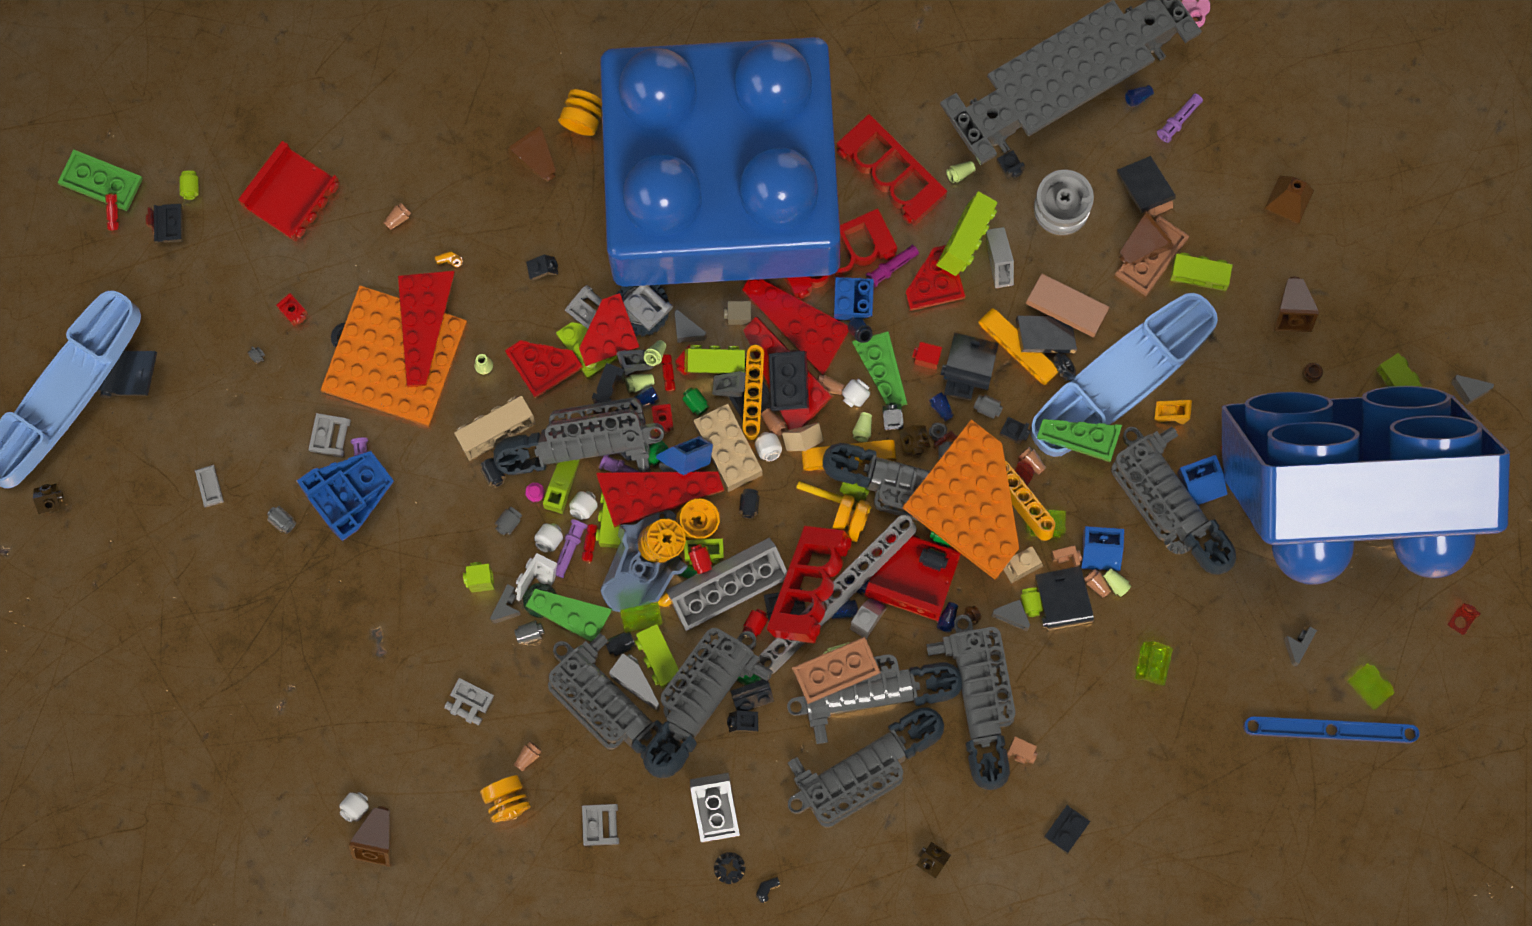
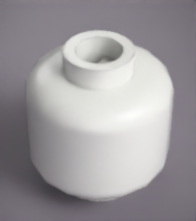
M859 378L857 380H850L842 391V395L845 397L843 401L850 407H853V405L861 407L870 396V387Z
M763 432L755 441V448L761 459L774 461L779 458L782 446L776 434Z
M590 491L578 492L569 503L571 515L579 520L589 519L598 507L596 496Z
M554 523L543 524L534 537L535 545L543 552L554 551L563 540L561 528Z
M360 792L358 794L349 793L339 805L340 815L349 822L359 821L369 809L366 802L368 800L367 797Z

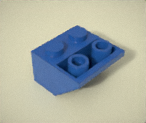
M836 277L834 318L836 320L852 321L855 318L872 317L874 279Z
M698 436L656 455V459L673 468L678 473L685 475L710 464L713 444Z
M1216 455L1183 466L1177 472L1180 481L1197 505L1227 495L1224 474Z
M1085 526L1083 530L1081 569L1108 571L1112 568L1114 571H1120L1124 548V529Z

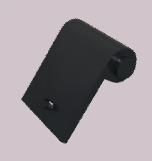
M954 333L947 365L943 364L940 375L944 376L943 380L988 390L999 343Z
M124 350L97 392L104 398H111L112 396H148L157 352Z
M1081 566L1035 575L1044 609V616L1041 617L1043 628H1046L1047 631L1094 623L1093 611Z

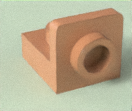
M1075 545L1055 550L1051 553L1053 562L1058 560V563L1069 561V557H1071L1074 567H1078L1080 561H1082L1081 553L1079 550H1076Z

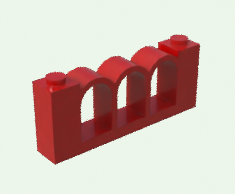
M870 114L837 142L836 152L842 159L846 158L849 162L853 159L854 166L858 171L864 174H871L872 184L876 189L882 192H890V202L894 207L902 210V218L906 223L916 226L947 197L948 191ZM877 138L888 151L873 164L862 163L858 159V154ZM895 156L907 169L892 182L880 181L876 176L877 171ZM911 174L925 185L916 196L907 201L898 199L894 194L895 189Z
M878 208L840 225V240L850 258V263L844 268H839L832 275L834 277H844L851 273L854 264L864 267L874 263L877 256L879 260L884 258L889 260L895 256L898 247ZM864 228L874 248V252L868 257H859L853 251L846 236ZM830 275L823 276L820 279L790 277L785 278L793 296L803 299L810 295L812 288H820L826 285Z
M804 526L767 626V630L775 638L815 643L817 636L820 634L821 625L819 623L824 618L826 611L822 602L832 595L834 582L831 578L840 572L843 565L842 556L846 557L851 547L852 539L844 530ZM812 553L831 555L829 562L823 566H808ZM804 576L822 579L821 585L813 591L799 590ZM795 600L814 603L811 611L805 615L790 614Z

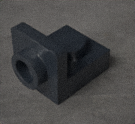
M1014 150L997 158L996 161L1007 179L1011 177L1017 178L1023 174L1025 164L1020 162Z
M1008 417L1000 432V436L1021 444L1022 440H1027L1031 432L1028 429L1030 424L1027 422L1023 424Z
M734 711L729 713L727 718L729 732H758V712Z

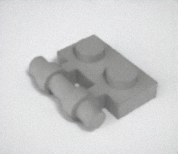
M459 678L450 694L456 701L454 704L447 701L444 708L449 710L450 714L454 716L459 715L465 718L466 722L470 724L473 722L480 725L482 718L476 716L478 710L486 713L494 695ZM462 703L472 707L470 712L461 708Z

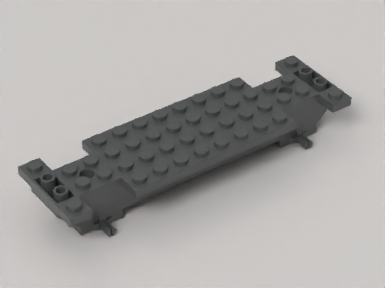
M1112 0L990 72L987 77L996 89L994 92L979 101L977 98L970 101L971 105L967 108L957 93L941 101L940 105L968 149L972 151L980 165L997 156L993 146L999 145L1003 153L1011 150L1005 140L1008 136L1014 134L1016 129L1022 127L1029 137L1153 63L1155 58L1151 53L1154 52L1160 61L1164 59L1166 55L1161 50V47L1170 41L1177 32L1185 43L1200 35L1201 29L1180 0H1147L1134 9L1132 6H1129V8L1125 9L1126 13L1123 14L1115 1ZM1145 21H1151L1153 25H1147ZM990 113H993V114H995L997 117L994 118V119H991V118H989L987 115L990 114Z

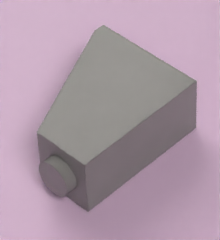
M1005 228L987 230L986 245L995 288L1013 286L1014 260Z
M869 598L860 607L851 621L850 630L861 637H865L867 640L887 609V606Z

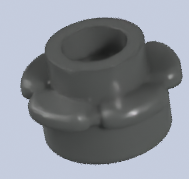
M252 346L251 350L247 352L256 364L264 361L263 357L265 354L259 347L254 348Z
M934 423L929 429V435L935 441L944 440L947 437V427L941 423Z

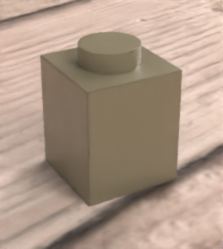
M728 301V307H724V319H728V325H748L751 322V301Z

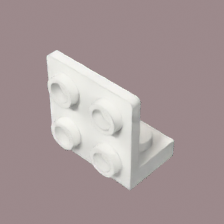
M536 553L533 559L530 558L525 567L527 569L524 574L521 573L516 581V584H518L515 590L517 592L516 599L518 601L522 599L534 577L540 583L552 586L556 577L557 563Z

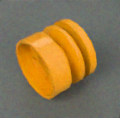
M572 89L569 91L568 98L565 101L567 107L562 109L558 121L563 127L572 132L593 136L599 125L597 118L602 117V99L589 92Z
M693 499L677 512L675 521L682 527L686 540H700L709 538L717 530L720 517L716 506L710 501ZM695 518L698 519V525L696 526L693 525Z
M660 519L641 531L637 541L638 550L647 561L651 563H664L682 552L686 543L685 533L676 521Z
M518 775L499 780L480 791L485 804H495L488 810L489 814L496 813L491 817L492 823L511 820L531 807L529 802L520 803L527 798L526 794L516 795L523 788Z

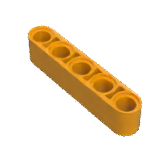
M991 308L978 321L980 326L1041 384L1046 385L1058 373L1056 366L1044 354L1021 352L1018 330L994 308Z
M752 345L747 350L743 434L747 440H755L760 433L764 350L759 345ZM757 351L761 356L758 359H753L750 354ZM752 370H757L760 373V375L756 378H752L749 375V372ZM753 388L759 392L754 397L748 394V391ZM750 407H754L758 412L755 415H749L747 410ZM754 426L757 431L754 434H748L746 428Z
M894 440L851 444L863 447L865 451L868 449L876 451V457L891 461L897 460ZM830 446L801 451L803 470L824 469L823 455ZM854 457L856 461H859L858 466L870 463L868 460H860Z
M1005 461L1008 483L1015 486H1009L1013 507L1039 539L1044 541L1050 540L1055 530L1054 519L1011 465Z

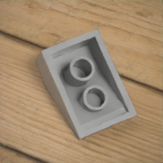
M622 654L609 672L611 679L659 712V703L639 666L638 660L630 654L628 656Z
M729 773L690 779V789L701 842L740 836Z

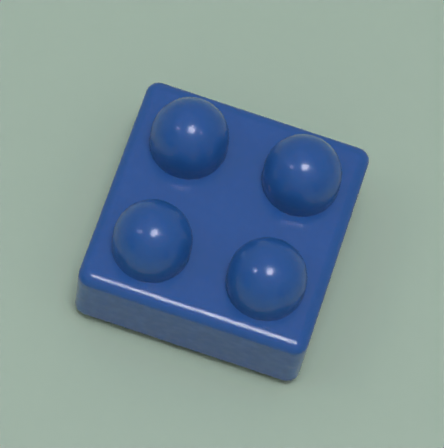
M809 37L612 48L602 54L600 66L606 239L611 273L616 284L627 287L826 276L838 271L840 267V222L829 48L823 39Z
M1391 386L1367 391L1362 397L1332 399L1303 392H1275L1251 397L1245 403L1222 406V471L1225 482L1252 522L1256 532L1264 542L1272 545L1273 556L1279 568L1288 577L1297 582L1308 585L1329 582L1338 577L1347 568L1353 555L1354 541L1385 539L1393 540L1395 553L1408 570L1426 578H1443L1456 573L1468 562L1474 551L1476 535L1497 534L1503 532L1508 526L1510 451L1453 395L1442 390L1419 386Z

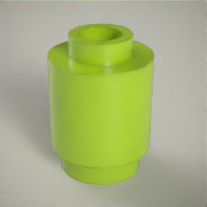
M195 171L181 172L179 177L180 196L186 200H193L199 195V178Z
M843 482L840 488V492L843 495L854 496L857 502L861 499L866 500L870 491L867 488L858 486L857 483L852 485Z
M1037 588L1023 589L1021 601L1025 613L1028 614V617L1039 616V612L1043 611L1040 592L1037 591Z

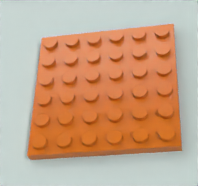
M359 286L322 384L321 392L430 427L465 331L467 320L445 313L427 386L407 388L400 298Z

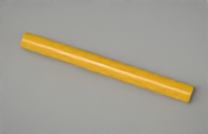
M800 481L798 482L797 489L841 504L843 496ZM855 501V503H854V506H853L854 509H856V506H857V504H858L857 501Z

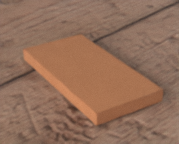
M1159 215L1154 221L1171 239L1173 248L1131 266L1129 263L1127 265L1123 263L1115 274L1145 296L1148 295L1189 238V235Z
M1041 274L1026 302L1027 305L1092 337L1095 336L1110 308L1044 274Z
M865 637L792 667L807 704L880 674V670Z

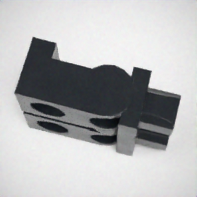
M606 363L597 386V394L593 393L592 396L594 404L615 400L618 384H624L625 378H627L624 369ZM614 406L610 407L608 410L612 412ZM593 410V412H594L593 414H594V415H595V414H598V413H601V412H596V410Z

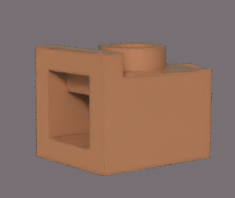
M1015 737L1007 753L1008 758L1012 755L1014 760L1019 763H1034L1038 755L1035 752L1037 746Z

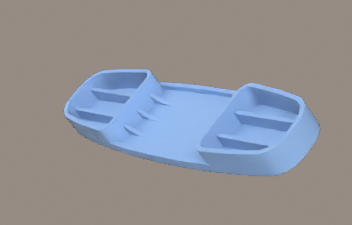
M106 291L100 294L68 328L66 333L68 342L40 375L15 412H7L1 417L0 487L12 488L17 486L38 465L81 413L121 356L141 320L139 308L123 294L116 291Z
M1187 293L1147 317L1145 322L1102 353L1083 369L1074 380L1065 384L1033 418L1030 427L1034 443L1047 455L1053 457L1062 456L1071 450L1037 439L1043 419L1111 425L1126 414L1181 367L1213 333L1218 321L1217 313L1213 306L1203 296L1196 293Z

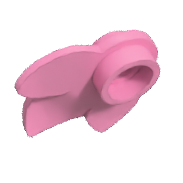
M1182 0V4L1191 17L1199 19L1196 24L1199 27L1203 26L1205 16L1210 11L1209 0H1199L1198 2L1196 0Z

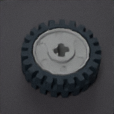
M650 285L666 303L669 302L667 294L660 285ZM622 286L616 294L620 293L624 302L639 286ZM645 292L641 295L657 312L662 309ZM628 311L627 314L635 336L641 335V337H645V335H653V332L657 333L661 327L663 328L668 320L669 312L650 331Z

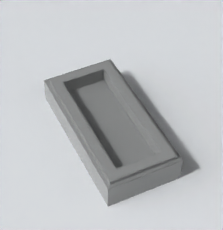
M211 465L195 470L204 507L223 503L224 500L215 466Z

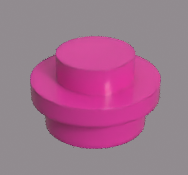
M531 483L527 486L525 494L528 500L538 502L543 499L545 490L541 484Z

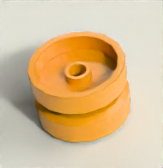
M844 494L832 529L845 531L848 526L847 534L852 541L857 542L861 531L864 530L871 502L861 499L856 509H853L855 503L854 496Z

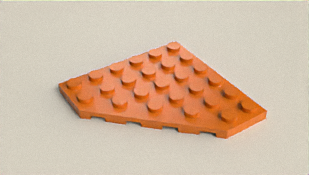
M970 420L902 508L989 576L996 579L1019 550L1002 443L973 420Z

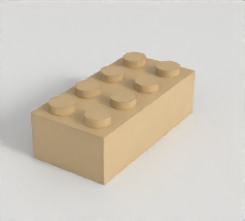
M515 396L509 399L506 405L502 407L500 405L496 406L491 410V413L485 416L480 415L474 419L473 423L469 425L464 424L457 428L454 434L469 461L496 447L503 439L516 436L536 425L533 414L522 396Z
M728 404L694 420V426L699 436L713 444L711 460L728 492L762 476V469Z

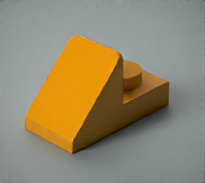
M1192 400L1156 401L1155 420L1158 422L1176 421L1184 425L1190 420Z

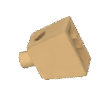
M1033 546L1014 555L1003 570L1010 582L1013 583L1043 567V564Z

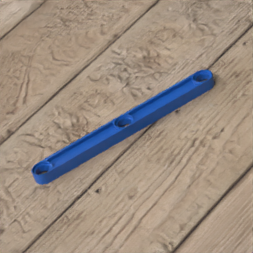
M1253 716L1248 718L1243 725L1247 734L1257 736L1413 743L1419 738L1420 734L1418 728L1410 724ZM1249 721L1257 722L1258 729L1256 731L1249 730ZM1331 724L1336 727L1335 735H1329L1326 732L1327 725ZM1406 729H1412L1415 732L1413 739L1406 738Z

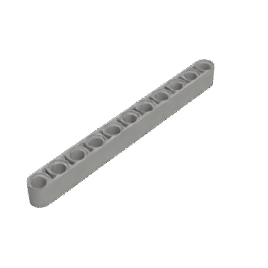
M908 515L899 516L834 581L832 595L822 602L824 605H827L824 618L819 623L821 626L915 534L916 525ZM905 523H910L907 529H902ZM891 537H896L893 543H888ZM878 550H882V554L880 556H874ZM869 564L866 570H861L862 565ZM855 578L852 584H847L848 579ZM841 591L839 597L833 598L835 592ZM811 603L800 615L810 612L814 603ZM776 638L759 655L760 664L764 666L767 660H772L767 668L775 673L805 642ZM785 646L784 652L778 653L779 648Z

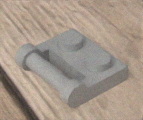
M586 285L571 301L565 311L588 329L596 311L585 303L584 300L589 298L599 306L602 299L593 292L590 286Z
M650 285L639 286L624 301L626 310L648 331L673 308ZM644 292L662 308L659 312L641 296Z
M316 413L308 450L310 452L343 457L347 427L350 426L351 420ZM339 424L340 428L335 449L330 448L334 426Z
M618 804L582 806L584 846L619 844L616 820ZM602 811H608L609 838H603Z

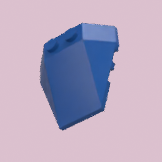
M371 451L350 457L348 460L331 463L326 467L312 469L297 480L310 503L341 541H344L359 530L394 482Z

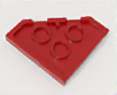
M946 245L934 247L931 250L928 258L906 290L905 294L910 311L965 299L960 274L958 273L954 276L936 265Z
M620 293L602 299L579 347L585 366L616 356L618 351H630L639 347Z
M520 340L505 350L535 398L584 368L575 353L568 349L564 350Z

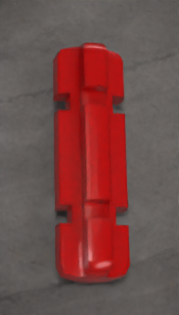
M109 193L105 195V200L108 203L106 205L107 229L114 231L118 229V222L116 221L118 219L117 204H115L117 202V195Z
M665 354L662 357L664 384L667 392L675 390L673 365L671 364L672 357L670 354Z
M588 524L586 532L588 534L585 537L582 561L592 562V552H594L596 542L595 534L598 529L597 525Z

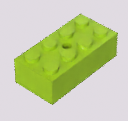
M979 191L967 203L936 264L938 267L954 276L960 271L964 272L967 265L969 266L974 259L973 253L979 248L982 242L980 239L982 235L986 234L990 226L988 225L990 219L992 220L997 212L995 209L997 201Z

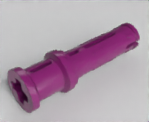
M913 244L890 261L880 263L878 268L871 273L867 272L866 278L874 279L873 287L876 288L885 278L889 279L892 275L891 273L919 255L918 249Z

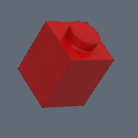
M920 342L919 347L914 348L912 358H916L915 365L937 370L942 347Z

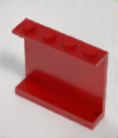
M281 141L239 197L238 201L241 206L296 242L298 238L304 235L307 225L316 219V213L319 209L325 207L331 193L337 191L339 180L336 175L330 176L292 151L287 143Z
M913 535L870 578L865 597L938 621L961 553L957 552L954 548H945L939 546L934 541L927 542ZM891 537L888 543H893L896 537ZM931 547L947 553L946 558L949 559L946 568H941L940 571L923 566V563L919 562L923 548L929 549Z

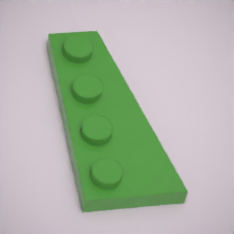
M534 589L525 607L589 642L599 635L612 611L609 608Z

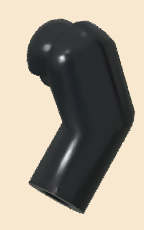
M778 877L760 883L756 892V897L760 903H766L769 900L768 894L770 889L780 886Z

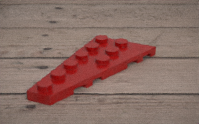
M455 271L398 276L407 388L427 386Z
M762 279L748 280L742 292L766 315L770 322L778 328L797 350L807 351V361L819 371L821 376L825 375L849 333L848 325Z
M755 317L743 331L750 346L759 345L764 350L763 375L770 388L768 354L791 351L759 317ZM753 352L756 359L761 356L759 352ZM809 370V409L780 411L789 430L806 426L833 397Z
M678 472L596 473L614 528L684 505L693 499H702L724 491L718 472H690L685 475Z

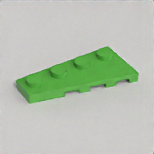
M889 332L873 335L871 340L866 343H861L857 340L852 341L885 403L896 402L898 405H908Z
M1043 419L1037 439L1111 462L1122 425Z

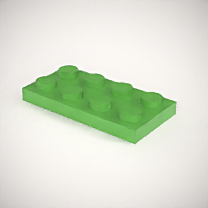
M73 149L58 180V184L106 204L108 203L105 200V195L114 193L117 195V202H115L117 208L128 211L143 178L140 175Z

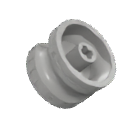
M1058 170L1050 173L1042 180L1037 190L1034 201L1036 220L1046 231L1056 235H1069L1078 231L1084 226L1089 217L1094 200L1093 189L1088 180L1078 172Z

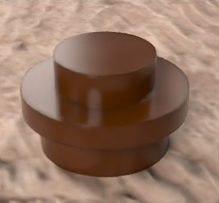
M1309 363L1304 368V376L1309 381H1318L1323 375V369L1317 363Z
M976 606L965 608L964 615L971 619L973 625L977 624L981 620V613Z

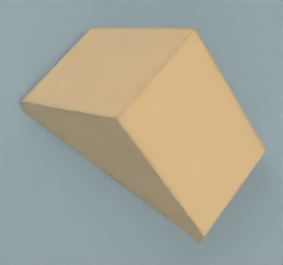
M819 422L782 432L787 451H806L824 441Z

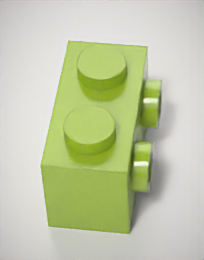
M723 538L686 540L684 546L685 562H689V565H692L688 553L691 552V547L702 544V547H707L713 564L724 561Z
M474 562L470 563V566H466L463 580L466 588H469L472 593L495 590L493 571L489 564Z

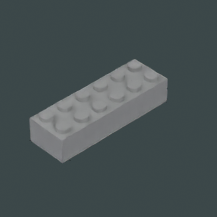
M767 538L712 567V570L697 574L669 588L666 592L680 622L687 631L783 582L787 570L775 544L770 538Z

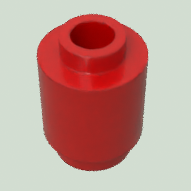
M702 544L691 547V552L688 554L697 574L712 570L711 564L713 563L707 547H702Z
M756 609V611L751 610L743 624L742 632L749 631L755 637L757 635L760 636L768 621L767 614L760 609Z

